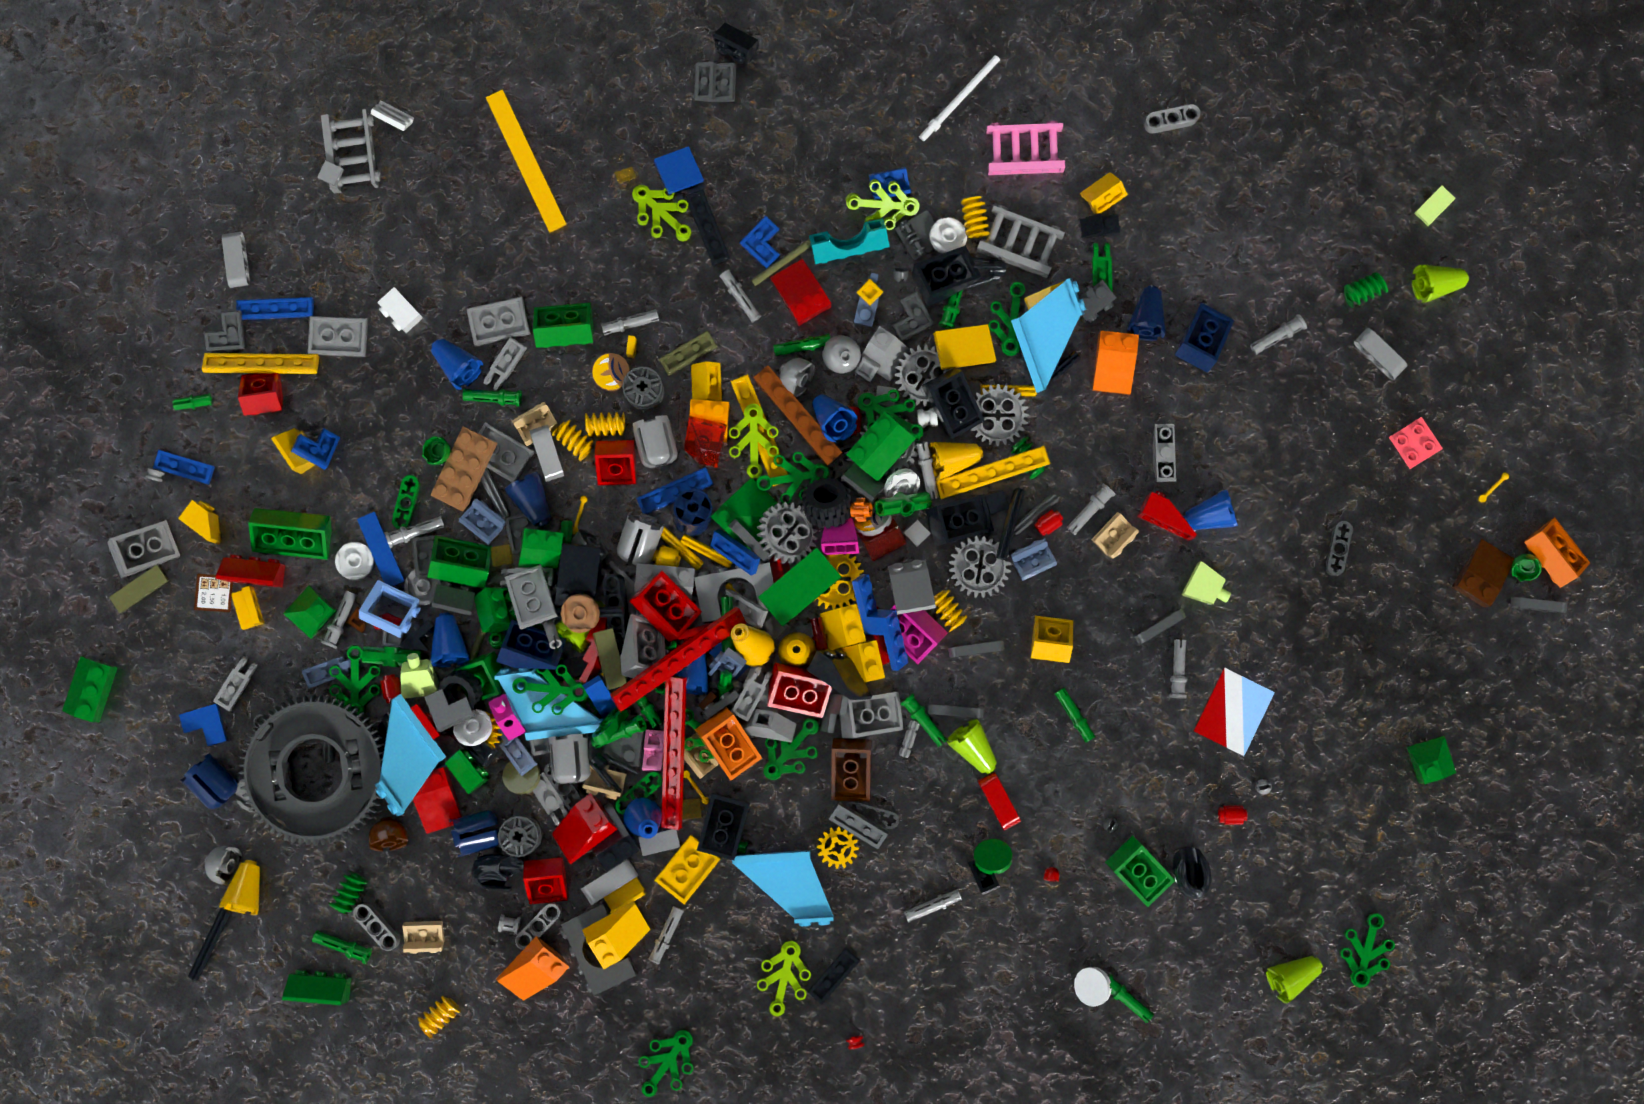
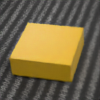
M869 279L856 293L871 306L881 296L883 291Z
M628 335L626 355L629 358H634L636 356L637 339L635 336Z

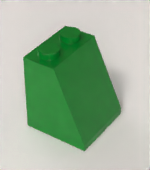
M524 528L522 530L518 567L531 568L541 564L543 568H554L555 572H557L563 533Z

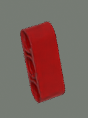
M995 772L978 780L1003 830L1021 822Z

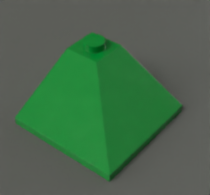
M751 478L724 502L711 518L730 537L752 551L728 526L734 519L737 520L759 543L763 540L762 537L757 536V534L762 532L757 529L762 524L759 522V519L764 517V512L768 511L771 506L774 507L778 502L766 491L760 490L756 485V481ZM783 516L784 521L788 523V519ZM772 530V533L775 536L777 532Z

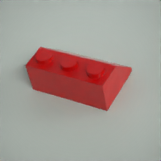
M230 554V558L223 557L215 579L226 582L283 588L285 565L281 564L280 560L268 559V562H263L259 557H249V560H244L240 555Z
M663 570L647 582L630 599L634 607L668 642L678 639L702 613Z
M775 662L772 670L773 674L769 680L767 706L823 718L832 687L807 671L808 669Z

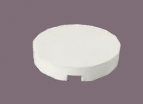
M951 217L941 218L931 227L929 233L930 242L933 248L942 254L963 247L967 241L966 229L959 220Z
M911 469L897 470L891 474L884 485L885 497L891 498L898 492H903L906 495L916 494L920 487V479Z
M350 542L344 544L337 552L335 565L338 572L345 578L359 580L370 574L374 567V558L368 546L360 542Z
M480 709L473 710L475 716L454 725L453 732L456 739L466 746L481 744L487 740L492 732L493 727L490 717Z
M1087 967L1077 973L1074 988L1076 995L1084 1004L1092 1007L1102 1005L1111 995L1110 979L1100 968Z

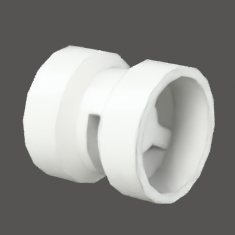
M930 408L928 411L923 409L916 410L917 422L922 428L928 425L931 427L938 426L937 414L933 408Z

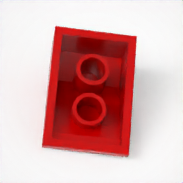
M803 259L770 277L798 326L831 308L830 300Z
M1156 491L1146 496L1137 517L1188 541L1196 537V532L1172 502L1166 499L1165 494Z
M448 767L433 770L413 798L426 834L453 826V821L449 822V820L462 817Z
M590 793L573 806L553 831L552 835L568 862L572 864L615 832L617 827L600 800Z

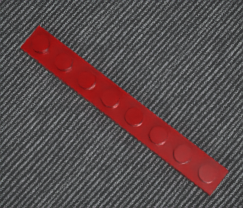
M734 607L612 692L610 696L617 709L622 712L731 635V630L735 625H746L747 623L740 609Z
M672 676L665 681L661 827L674 830L682 829L687 677Z

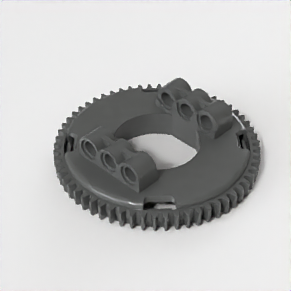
M311 695L310 701L307 696H303V702L300 697H296V703L290 699L288 700L289 706L283 702L281 703L282 709L278 706L274 707L276 713L268 711L270 717L262 716V719L265 721L264 723L256 722L260 728H252L255 735L248 734V737L252 740L251 742H244L249 747L248 749H242L246 756H240V759L245 760L244 763L239 764L240 767H244V771L238 772L244 775V778L240 779L239 782H245V785L240 787V789L247 791V793L242 795L243 797H249L245 804L252 803L253 805L249 811H257L253 817L261 816L258 823L265 821L264 828L272 827L270 833H274L277 830V837L284 834L283 840H288L291 837V843H295L298 839V844L301 845L305 840L306 845H310L311 840H313V845L315 846L318 845L320 840L321 845L326 844V839H328L329 843H333V837H335L336 841L341 840L340 835L347 838V831L350 834H354V827L360 830L359 823L367 824L364 819L365 817L372 819L370 811L373 813L377 812L374 805L381 806L377 800L382 798L377 794L375 790L377 787L374 784L380 780L384 754L382 747L385 746V743L379 744L378 742L383 739V736H375L379 730L372 731L375 723L368 724L370 718L363 719L364 712L357 714L359 708L356 707L351 710L352 704L349 703L345 707V701L342 700L338 704V698H334L331 702L330 696H327L325 701H323V695H319L318 700H316L315 695ZM346 715L353 719L358 725H361V727H358L354 722L346 718ZM269 723H273V729L268 733L266 738L263 741L258 740L257 738L261 739L265 732L271 727ZM309 739L324 740L335 747L340 754L343 777L341 784L331 796L321 801L305 800L295 794L291 787L288 757L297 745ZM370 799V801H368L364 809L358 815L360 809L364 806L366 801ZM270 813H273L276 817L285 822L286 827L282 829L281 827L283 825L276 821L271 815H268Z

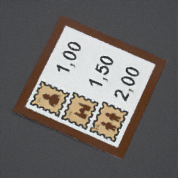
M197 574L194 610L230 612L233 582L215 579L216 575Z

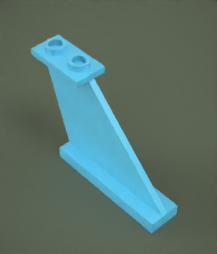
M1072 278L1066 279V281L1021 317L1011 320L1037 393L1046 390L1079 317L1085 314V303L1083 299H1079L1077 293L1080 291L1077 281H1073Z
M511 667L501 668L494 676L495 680H499L527 730L525 732L526 740L593 733L604 721V719L597 718L575 701L569 704L562 714H553L552 706L563 701L567 697L566 694H560L544 707L543 712L535 713L532 710L533 703L540 701L549 693L526 691L523 694H518L513 690L512 684L517 678H523L528 683L550 685L547 680L536 673V669H511ZM518 683L517 688L522 690L524 683ZM536 704L535 710L540 711L542 708L541 704ZM559 705L555 706L554 711L559 713L561 707Z
M401 694L390 700L391 708L380 780L374 784L377 787L375 790L379 797L385 798L388 803V809L397 816L405 813L404 811L435 766L446 758Z
M810 850L736 855L734 861L732 860V864L794 918V923H799V926H810L811 922H818V925H829L830 921H834V915L810 859Z

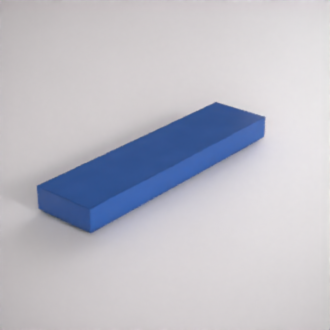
M314 298L236 300V310H241L242 320L314 316Z
M704 467L636 499L642 513L648 515L674 503L675 498L680 492L692 490V488L704 490L714 484L707 468Z
M374 511L358 518L357 521L384 583L392 587L404 583V576L392 549L388 545L376 512Z

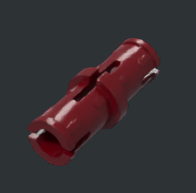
M822 617L810 619L814 635L812 639L813 641L815 640L816 649H828L827 634L824 632Z

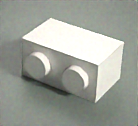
M395 287L377 302L381 306L379 308L381 313L386 318L390 316L394 320L392 324L398 331L403 330L407 333L423 319Z

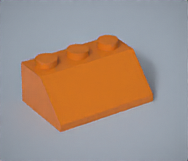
M1555 517L1531 534L1524 542L1527 549L1540 560L1542 568L1546 569L1551 580L1560 588L1578 578L1590 564L1589 560Z

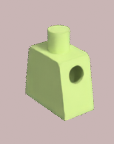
M1200 561L1197 563L1181 595L1211 605L1214 604L1216 598L1226 603L1231 596V592L1222 588L1226 580L1204 562Z
M417 653L409 654L407 656L408 662H403L401 667V695L403 698L428 696L438 691L440 682L430 660H419Z

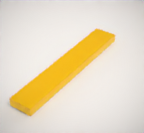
M204 353L202 371L203 373L317 374L319 356L318 354Z
M748 374L730 381L743 414L745 408L750 404H757L761 407ZM754 409L751 410L750 415L752 417H755L757 415V411ZM758 423V432L772 445L777 446L774 438L769 437L767 430ZM758 442V451L768 476L772 478L789 475L787 470L773 463L774 457L769 456L767 450ZM776 448L770 449V454L775 455L777 453ZM781 457L776 458L777 464L783 462Z
M1041 446L935 482L940 498L944 499L1051 463L1045 446Z

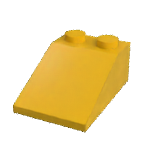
M635 902L582 929L589 947L603 969L622 960L651 930Z

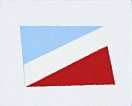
M1224 668L1194 732L1244 756L1275 692Z

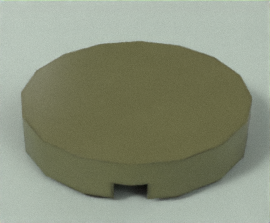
M510 761L503 770L502 779L505 787L516 795L532 792L540 781L539 765L537 764L522 776Z

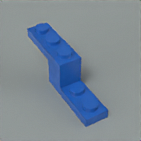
M861 574L852 581L864 634L884 635L891 669L898 671L908 663V656L896 610L877 609L869 574Z

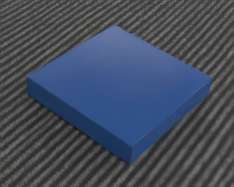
M689 146L654 159V164L668 195L702 183L704 180Z

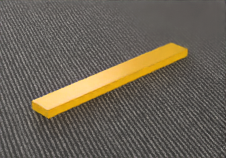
M503 89L487 96V102L549 233L567 225Z

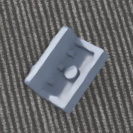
M475 498L471 507L459 518L460 523L488 545L503 530L505 521L500 514L494 513L485 502L479 501L477 498Z
M1045 538L1036 540L1031 545L1019 548L1011 554L1013 565L1022 581L1057 565Z
M728 647L724 653L720 651L709 665L711 670L708 675L712 676L717 669L721 672L728 669L729 672H732L733 679L747 661L740 653L734 652Z

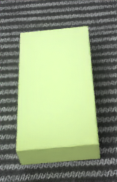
M1441 186L1414 214L1429 226L1456 198Z

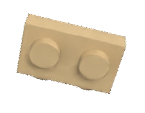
M545 402L534 406L531 410L512 420L526 446L533 443L529 430L548 425L551 433L559 426Z
M1117 512L1091 540L1105 555L1114 559L1122 553L1123 548L1135 539L1139 530L1133 527L1121 513Z
M695 733L690 738L699 739L700 737ZM687 741L686 745L692 747V743ZM706 746L694 747L690 751L684 749V760L700 779L718 765L715 759H709L707 762L699 760L698 754L704 749L708 750ZM702 753V757L704 759H707V754Z
M590 765L591 774L585 780L582 787L587 789L586 793L598 795V792L605 793V797L610 799H616L617 796L621 797L627 774L609 769L606 770L608 775L621 788L622 791L618 792L612 784L611 787H608Z
M443 921L403 923V952L414 954L418 952L436 953L442 951L445 942Z

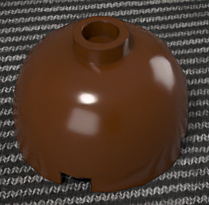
M392 817L381 818L379 822L371 827L369 832L370 849L375 851H383V848L390 847L389 851L400 849L406 846L408 842L405 826L401 822L392 819Z

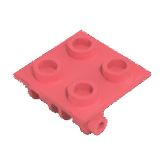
M1423 417L1413 421L1389 437L1409 469L1443 449Z

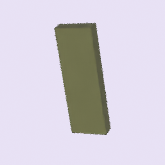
M707 330L659 358V361L668 376L718 347Z
M155 565L109 598L118 612L123 613L169 580L160 566Z
M613 628L593 633L607 690L623 686L627 682L625 676L621 674V659Z

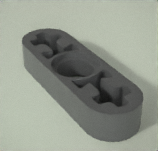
M734 519L728 527L764 563H767L772 558V556L768 557V552L763 551V547L737 520Z
M1340 521L1333 528L1326 562V571L1331 576L1340 575L1345 570L1353 531L1352 525L1347 521ZM1345 525L1347 532L1343 533L1342 539L1346 538V541L1336 540V537H1341V531L1338 528ZM1336 543H1341L1344 546L1342 554L1334 551ZM1332 555L1334 557H1342V560L1339 559L1337 561V566L1340 569L1333 572L1334 569L1331 568V565L1335 564L1336 558L1332 559Z
M1511 597L1510 607L1567 613L1568 603Z
M1181 608L1139 633L1134 638L1141 645L1187 616Z
M1003 640L948 648L949 658L1005 650Z
M928 704L927 714L983 719L984 709Z
M550 762L545 766L544 773L570 811L573 808L570 806L572 801L570 797L565 799L564 796L574 791L575 794L571 795L573 799H579L580 801L583 798L573 783H568L570 787L567 792L564 793L559 790L560 783H555L552 774H549L551 770Z
M850 801L846 804L848 807H852L854 804L858 810H862V806L866 807L863 812L864 817H866L868 810H875L877 818L872 822L883 828L894 829L899 824V817L895 812L855 801ZM880 812H885L883 814L884 817L893 815V819L896 820L891 826L887 825L888 822L882 820V824L877 823L880 819Z

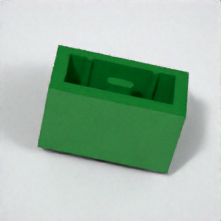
M484 588L474 597L482 632H502L508 630L511 619L517 621L508 588Z
M460 749L445 765L468 794H472L489 780L487 777L489 773L483 765L479 766L476 759L469 754L468 750Z

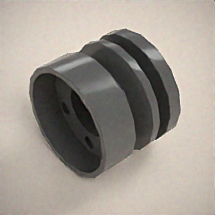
M643 366L633 368L623 379L622 389L624 396L630 405L637 410H652L662 402L665 393L664 384L658 373L653 369ZM642 383H644L646 387H648L644 388L643 392L640 390V388H638L642 386Z
M518 815L507 819L501 825L498 833V841L502 850L514 857L526 856L536 851L543 838L542 827L539 822L527 815ZM517 831L519 834L523 833L524 837L521 838V842L520 839H515Z

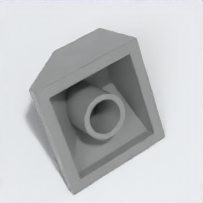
M879 326L863 351L860 361L866 355L881 366L877 374L890 382L898 371L895 367L902 365L898 360H905L903 354H909L910 351L896 336Z

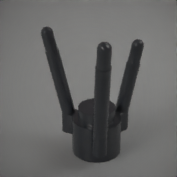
M972 257L973 261L989 263L974 264L973 268L988 269L989 275L993 276L978 280L966 288L993 280H1000V276H1005V261Z
M607 753L604 755L596 754L589 764L608 787H611L612 784L618 792L622 791L621 788L606 772L610 766L608 761L634 774L639 773L632 767L610 757Z

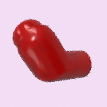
M389 613L378 616L397 626H400L403 619Z

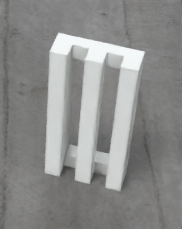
M380 101L371 110L373 116L402 131L413 123L414 117L383 101Z

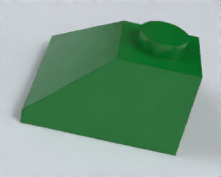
M309 585L283 614L312 639L334 616L337 610Z
M495 651L481 655L453 670H466L479 680L483 691L482 700L502 693V685L499 680L494 678L502 668L501 664L496 662L498 657ZM461 685L466 697L468 698L467 690Z
M1445 736L1407 747L1418 784L1435 782L1456 773Z

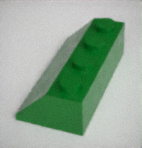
M254 508L248 522L252 552L328 560L332 533L330 516Z

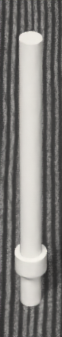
M994 55L935 119L928 123V127L919 136L922 141H925L933 132H936L941 127L940 124L1000 61L998 56Z

